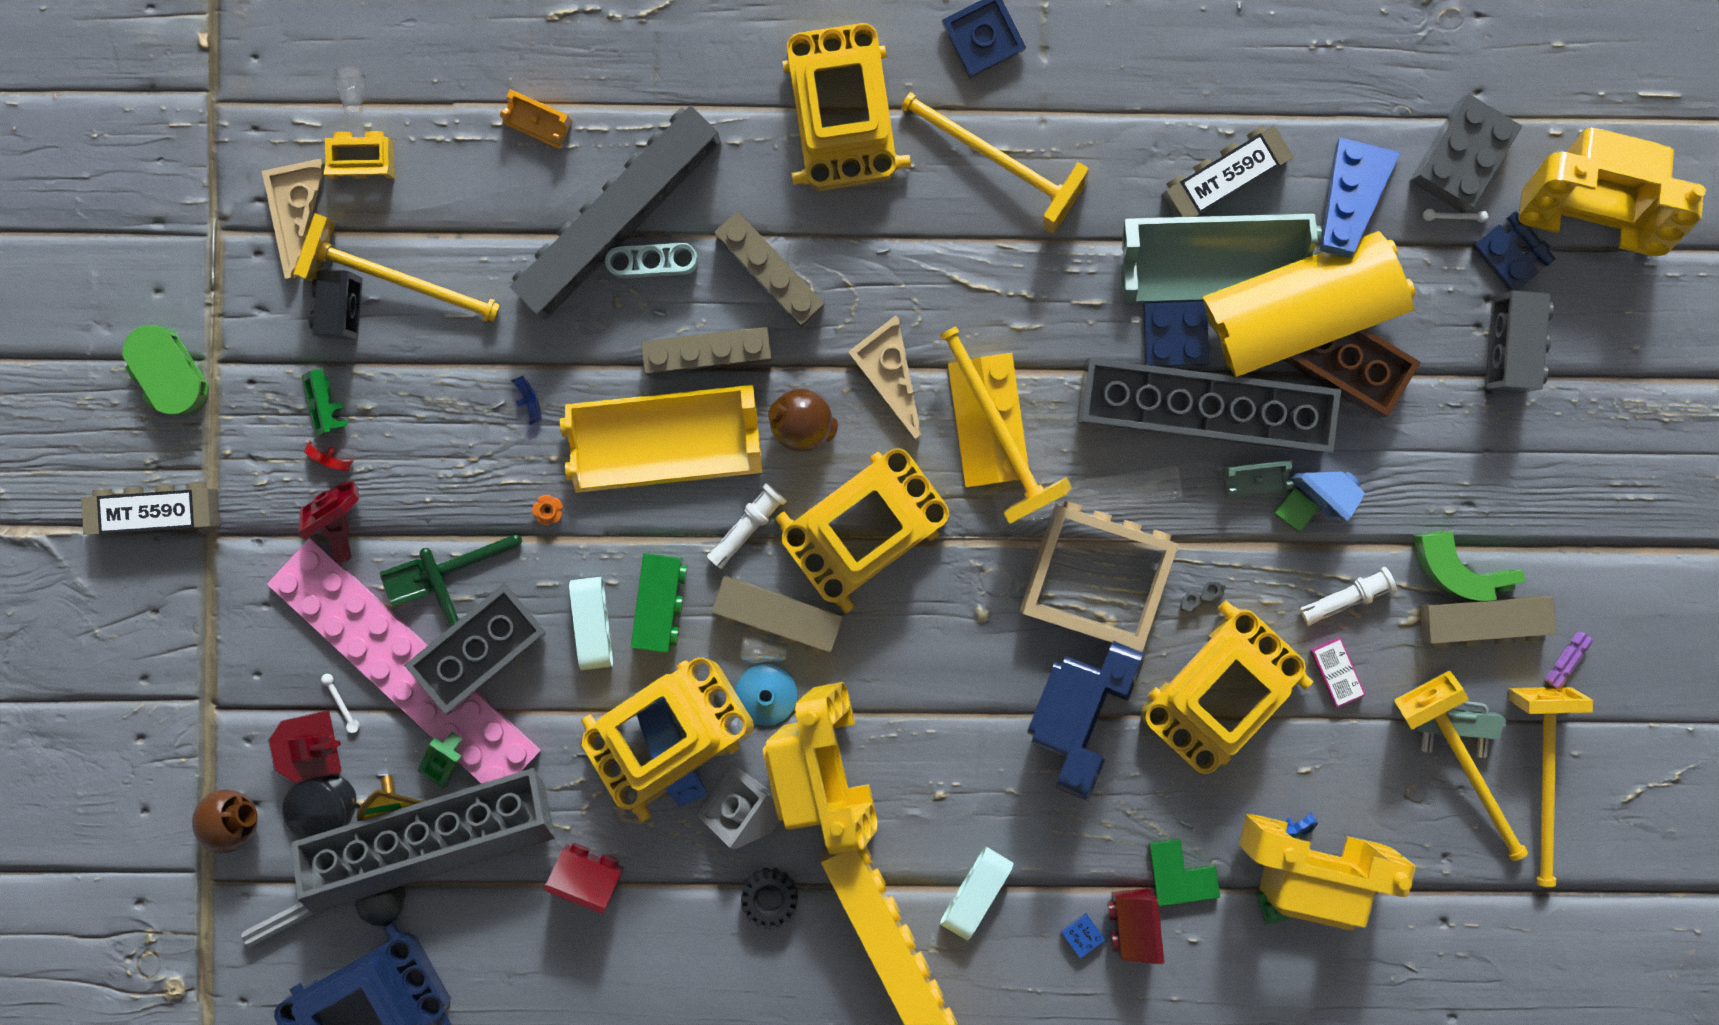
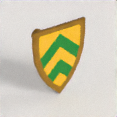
M386 775L381 778L382 790L376 789L360 806L357 822L424 801L397 795L395 793L393 776Z

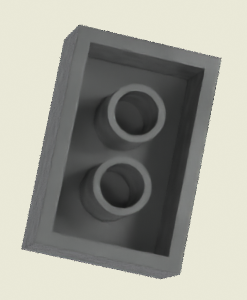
M1467 94L1456 102L1411 177L1410 182L1464 213L1475 207L1523 126L1474 96Z
M1512 290L1492 297L1485 390L1524 393L1543 389V384H1546L1548 379V367L1545 365V356L1551 345V336L1547 334L1548 321L1552 319L1554 311L1553 303L1550 302L1551 294Z

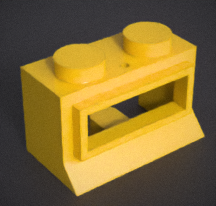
M367 131L365 132V137H353L351 132H334L333 138H325V170L323 175L331 180H338V176H353L356 179H367L368 175H384L388 179H395L394 141L389 137H384V132ZM379 146L380 160L338 161V147Z

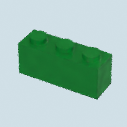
M643 553L630 648L668 653L671 650V646H677L679 627H674L675 614L681 615L683 596H678L680 583L685 584L688 568V565H682L683 558Z

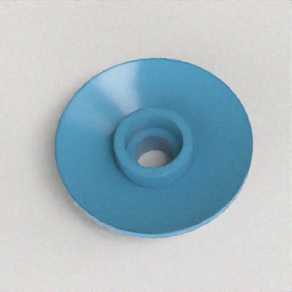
M768 663L755 665L743 673L736 685L735 692L754 724L761 726L776 725L789 717L797 702L795 681L785 669L778 665ZM761 691H770L772 694L771 700H761Z

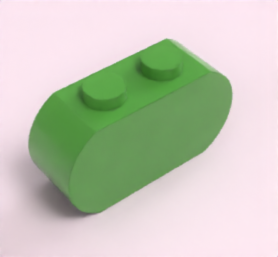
M145 325L135 329L128 335L122 349V357L127 363L125 369L131 379L135 382L138 381L143 388L142 396L149 407L155 408L161 413L183 416L196 412L204 405L209 394V384L175 331L155 325Z

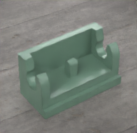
M1291 460L1222 468L1225 498L1231 499L1289 492L1288 489L1293 488V482L1289 480V471L1292 470Z

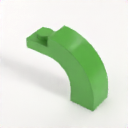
M1439 531L1413 536L1416 554L1424 572L1439 588L1454 596L1478 601L1497 600L1495 588L1496 592L1511 591L1516 589L1515 584L1525 582L1524 571L1521 569H1509L1480 575L1468 570L1458 558L1453 531Z

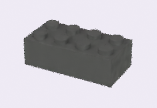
M504 583L404 666L445 715L448 716L546 635V631Z

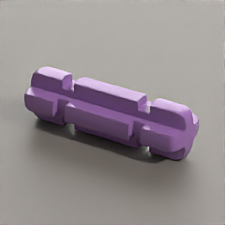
M1577 632L1571 639L1572 645H1567L1554 664L1556 668L1550 670L1545 677V681L1554 688L1560 689L1567 681L1566 676L1572 674L1583 658L1584 654L1582 652L1584 650L1587 651L1592 645L1593 640L1585 633Z

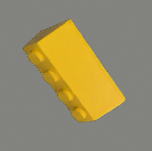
M1006 353L970 359L1028 466L1013 354ZM958 362L949 363L948 370L965 487L1020 480Z

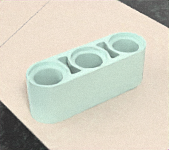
M687 243L615 247L608 251L605 258L607 269L617 278L623 279L686 275L695 271L699 262L696 251ZM682 251H688L692 254L690 264L684 267L676 265L675 259L677 254ZM651 253H657L660 255L659 265L653 269L645 267L644 260L646 256ZM619 255H626L629 259L627 268L621 271L615 270L613 267L614 259Z
M602 577L570 580V599L579 668L583 671L612 667L613 655Z
M985 847L946 909L940 925L968 941L1010 874L1013 862Z

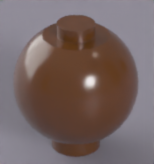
M790 390L782 394L769 408L768 418L773 436L782 446L792 451L804 452L813 450L824 441L830 442L837 433L838 422L836 418L832 417L827 401L812 390Z
M228 789L214 791L205 796L197 804L192 816V830L196 839L203 847L216 853H230L244 847L253 838L258 824L257 810L252 801L244 794Z

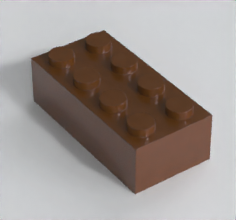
M1367 329L1283 359L1286 363L1326 387L1340 389L1341 396L1378 418L1389 417L1421 363Z

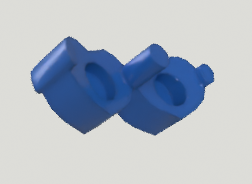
M1312 812L1295 824L1291 818L1286 819L1288 823L1286 833L1295 839L1298 836H1309L1318 825V822Z

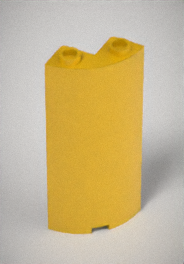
M1377 231L1361 237L1351 258L1321 252L1203 296L1202 299L1208 324L1219 336L1225 363L1233 374L1238 377L1414 311L1412 298L1416 297L1415 287L1410 279L1406 280L1397 258L1398 251L1394 241L1391 239L1387 241L1382 233Z
M753 385L566 404L565 418H560V430L562 437L567 436L570 446V462H565L567 481H572L575 493L763 473Z

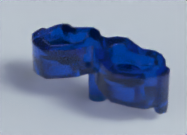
M523 375L511 380L524 396V398L517 400L516 403L518 407L527 404L530 419L529 425L541 421L542 413L539 401L528 380Z

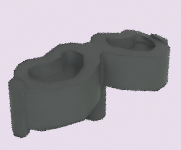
M1208 582L1203 587L1201 595L1195 592H1187L1181 600L1180 608L1190 612L1195 607H1201L1203 601L1209 602L1215 597L1223 596L1226 586L1219 582Z

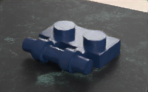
M1514 211L1506 218L1513 227L1510 231L1506 232L1499 224L1472 245L1509 291H1518L1539 273L1532 263L1535 259L1539 258L1545 266H1548L1556 259L1548 250L1550 248L1549 244L1545 240L1541 241L1530 226L1519 222L1517 211ZM1519 236L1530 247L1526 254L1514 242Z

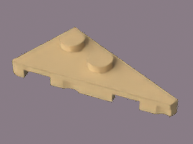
M321 158L262 171L284 278L286 280L296 279L297 276L293 273L309 230L325 168V162Z
M895 315L848 351V353L913 438L916 439L921 435L900 322L899 318Z

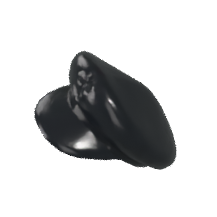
M340 776L304 780L292 787L283 800L282 816L285 825L299 840L342 827L345 824L346 818L354 810L356 792L351 783Z

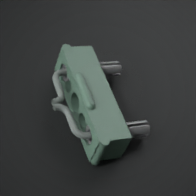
M1466 701L1463 704L1470 707H1480L1484 711L1457 708L1447 711L1446 714L1459 736L1477 737L1476 756L1486 758L1489 739L1500 740L1502 723H1505L1506 719L1497 712H1490L1485 704ZM1435 719L1415 728L1418 732H1423L1421 751L1431 753L1433 750L1434 734H1443Z

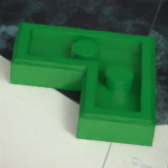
M1179 838L1149 842L1155 894L1159 906L1220 898L1215 865L1185 869L1182 844Z

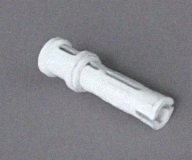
M765 483L763 492L752 504L748 503L745 506L746 509L744 511L746 513L711 553L707 555L709 560L716 566L718 565L720 569H723L729 559L760 525L763 526L769 522L768 517L780 504L784 505L787 502L769 484Z
M1383 567L1377 574L1365 579L1357 578L1353 582L1354 585L1322 598L1317 602L1301 607L1300 611L1304 621L1310 626L1360 603L1368 605L1376 597L1388 592L1391 594L1396 593L1397 587L1387 567Z

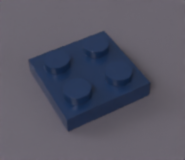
M980 0L950 15L941 22L969 78L1026 50V46L1003 0Z
M1203 302L1143 304L1145 365L1184 366L1209 364L1208 320Z

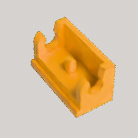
M510 89L506 96L508 101L507 107L500 112V117L503 120L502 124L560 150L572 124L570 117L565 113Z

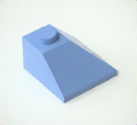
M1318 472L1289 475V480L1293 482V485L1319 506V509L1332 521H1348L1365 495V492L1359 488L1361 482L1350 472L1345 474L1343 472Z

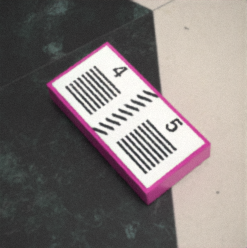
M1340 637L1310 649L1335 707H1340L1365 696V692Z

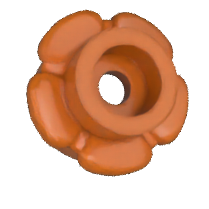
M542 495L538 498V502L533 504L532 514L537 517V522L541 525L556 524L562 518L563 505L556 497L552 498L551 495ZM546 507L550 508V513L545 512Z

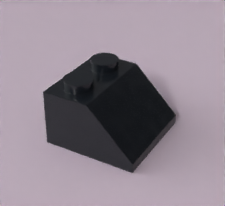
M346 270L317 271V279H313L311 288L312 297L315 298V310H311L309 316L310 329H313V335L326 338L358 340L362 277Z

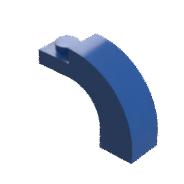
M664 697L637 714L652 760L682 740L675 714ZM696 769L666 788L669 796H673L678 807L707 796L706 788Z

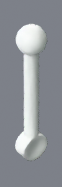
M1426 209L1422 213V218L1427 222L1437 218L1477 220L1479 223H1485L1489 215L1486 211L1474 214L1435 212L1433 209Z
M324 674L321 682L328 687L347 721V731L350 733L357 732L360 724L358 721L353 720L333 684V676Z

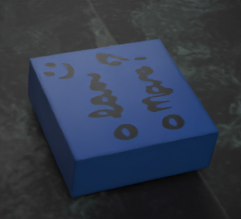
M1087 913L1061 930L1080 958L1105 941V938Z

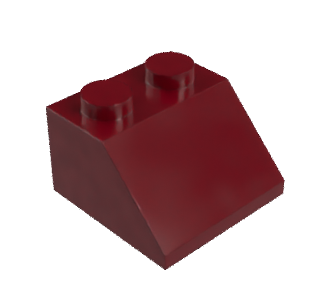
M572 843L571 846L566 844L556 861L544 891L604 914L611 902L624 867L618 865L619 860L604 854L598 857L590 854V849L581 844Z
M1149 888L1112 892V901L1107 902L1109 919L1115 921L1116 932H1111L1113 952L1118 951V955L1123 961L1164 964L1158 899Z

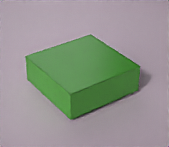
M1292 488L1274 511V514L1296 531L1301 532L1319 506L1298 490Z

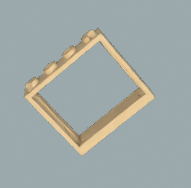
M1065 501L1063 506L1055 503L1020 611L1025 615L1112 643L1116 641L1143 652L1179 544L1170 541L1172 535L1154 529L1153 534L1141 531L1142 525L1128 520H1124L1123 525L1111 522L1112 515L1094 510L1093 515L1081 512L1083 506ZM1065 518L1163 549L1136 633L1037 602Z

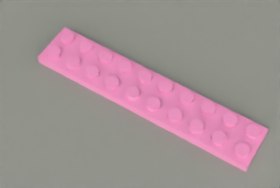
M309 538L267 583L271 589L433 739L436 738L443 743L451 732L461 737L462 741L456 750L461 755L459 763L481 784L521 772L541 751L478 691L451 714L446 716L404 666L428 645L339 562H335L332 555L313 538Z

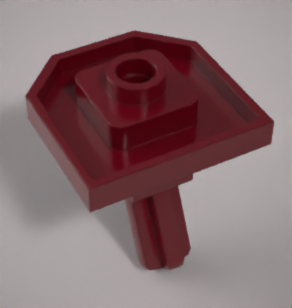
M354 481L339 484L331 490H325L318 494L312 502L300 508V534L306 539L320 530L326 538H329L332 558L335 562L343 563L352 557L348 539L349 523L347 512L359 500V488Z
M329 710L281 720L268 739L274 771L294 783L342 772L337 747L341 746L340 740H335Z

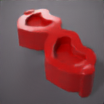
M309 440L304 450V453L316 462L345 472H349L354 461L334 459L332 456L336 448L330 446L327 453L324 454L312 445L311 440Z

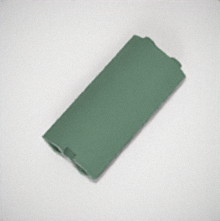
M1315 214L1125 219L1121 248L1123 251V265H1121L1122 304L1203 302V296L1312 256L1316 246L1321 244V226H1316Z

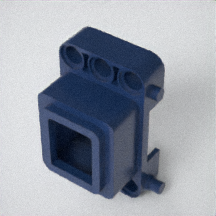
M1113 641L1102 670L1065 656L1062 664L1059 662L1054 663L1027 733L1033 736L1031 741L1033 745L1066 758L1056 783V789L1089 801L1105 759L1102 758L1103 756L1087 750V744L1107 694L1109 693L1129 701L1145 659L1144 652Z
M392 922L383 927L388 936L387 941L372 948L367 954L319 981L315 980L304 987L299 983L290 988L291 994L277 1005L274 1011V1018L277 1025H323L316 1014L317 1012L362 988L382 1025H429L433 1022L437 1025H452L446 1012L451 997L416 935L409 932L402 933L397 928L395 922ZM396 943L405 944L408 947L409 955H400L396 951ZM411 971H420L424 976V982H415L411 977ZM426 999H436L439 1002L440 1009H430L427 1006ZM288 1004H289V1005H293V1007H292V1014H293V1016H291V1015L287 1012V1005H288Z

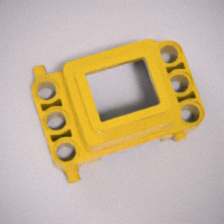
M867 23L799 32L792 35L787 42L788 60L782 62L784 73L791 74L805 169H802V171L791 172L793 185L809 184L811 188L818 192L889 181L895 171L911 167L910 155L898 156L895 153L881 59L887 58L885 46H879L878 35L873 26ZM861 34L868 35L872 39V43L869 46L860 47L855 43L856 37ZM835 39L840 42L841 47L837 51L829 52L824 48V43L827 40ZM798 44H805L810 48V51L807 55L796 56L793 53V48ZM860 65L863 73L870 121L822 128L814 73L821 70ZM879 158H885L890 162L891 168L886 172H879L874 168V162ZM847 163H855L859 166L860 172L854 177H848L842 171L843 166ZM823 167L829 172V176L825 181L818 182L812 178V171L815 168Z
M1588 128L1579 135L1567 152L1550 154L1521 191L1518 220L1524 225L1555 233L1560 231L1561 215L1620 229V249L1649 256L1667 255L1702 219L1703 195L1706 193V189L1700 184L1672 178L1673 148L1602 129Z
M892 449L883 456L878 451L869 458L872 462L871 465L795 521L790 519L785 511L774 518L783 532L781 542L825 601L835 602L845 614L855 607L849 599L850 593L926 537L930 542L938 537L940 533L937 529L948 520L949 509L911 456L903 449ZM893 454H900L906 460V466L900 472L892 471L889 468L888 460ZM912 479H918L924 484L925 490L919 497H913L907 491V485ZM875 490L902 524V529L860 561L856 562L828 523ZM932 504L939 505L943 510V516L938 522H930L926 517V509ZM793 528L801 529L805 534V541L800 546H793L787 540L788 532ZM819 554L823 558L824 566L821 570L811 571L807 568L806 559L809 555ZM836 579L841 582L843 589L838 596H829L825 592L824 586L828 580Z
M1227 600L1218 607V610L1225 617L1209 634L1211 639L1170 683L1165 682L1159 689L1154 687L1149 692L1148 697L1150 699L1141 710L1143 722L1184 761L1202 774L1212 773L1220 765L1225 766L1232 758L1230 755L1236 754L1290 696L1291 688L1295 684L1300 685L1306 690L1313 683V680L1306 675L1305 660L1251 610L1233 607ZM1245 615L1249 619V627L1244 632H1239L1236 629V620L1240 616ZM1268 636L1271 639L1272 647L1267 653H1261L1259 642L1262 638ZM1292 658L1295 664L1294 670L1290 674L1285 675L1282 672V663L1286 659ZM1237 660L1269 692L1232 732H1228L1199 705L1198 700L1226 669ZM1158 707L1162 708L1165 713L1163 720L1159 723H1152L1150 721L1151 711ZM1179 729H1185L1187 731L1186 741L1179 745L1173 742L1174 733ZM1207 750L1210 754V760L1205 765H1197V754Z
M696 658L690 662L684 660L676 666L678 670L654 681L600 717L597 723L591 714L581 719V723L586 729L581 745L618 808L631 809L641 823L652 817L647 809V805L665 794L667 787L716 755L722 756L727 752L730 755L741 749L739 744L748 739L753 733L754 723L722 669L715 661L706 658ZM706 664L710 669V674L706 680L701 681L698 677V671L701 666ZM723 691L726 695V702L722 707L718 708L714 703V697L718 692ZM664 697L687 736L641 767L617 727ZM738 717L743 723V728L739 734L734 735L730 725ZM599 734H601L605 741V745L601 750H598L595 745V739ZM615 760L621 768L620 774L616 777L611 773V765ZM630 787L637 791V799L633 804L627 800V791Z
M844 682L813 687L796 702L797 723L783 725L766 741V746L763 748L764 761L779 821H784L786 830L821 825L826 847L830 855L862 850L876 833L878 824L870 785L848 788L835 728L855 725L848 690Z
M1246 814L1239 846L1255 862L1265 865L1259 889L1268 897L1267 900L1280 914L1353 931L1355 926H1367L1376 891L1399 897H1408L1416 865L1395 849L1383 844L1347 836L1341 857L1309 850L1310 842L1292 838L1286 833L1287 822L1254 814Z

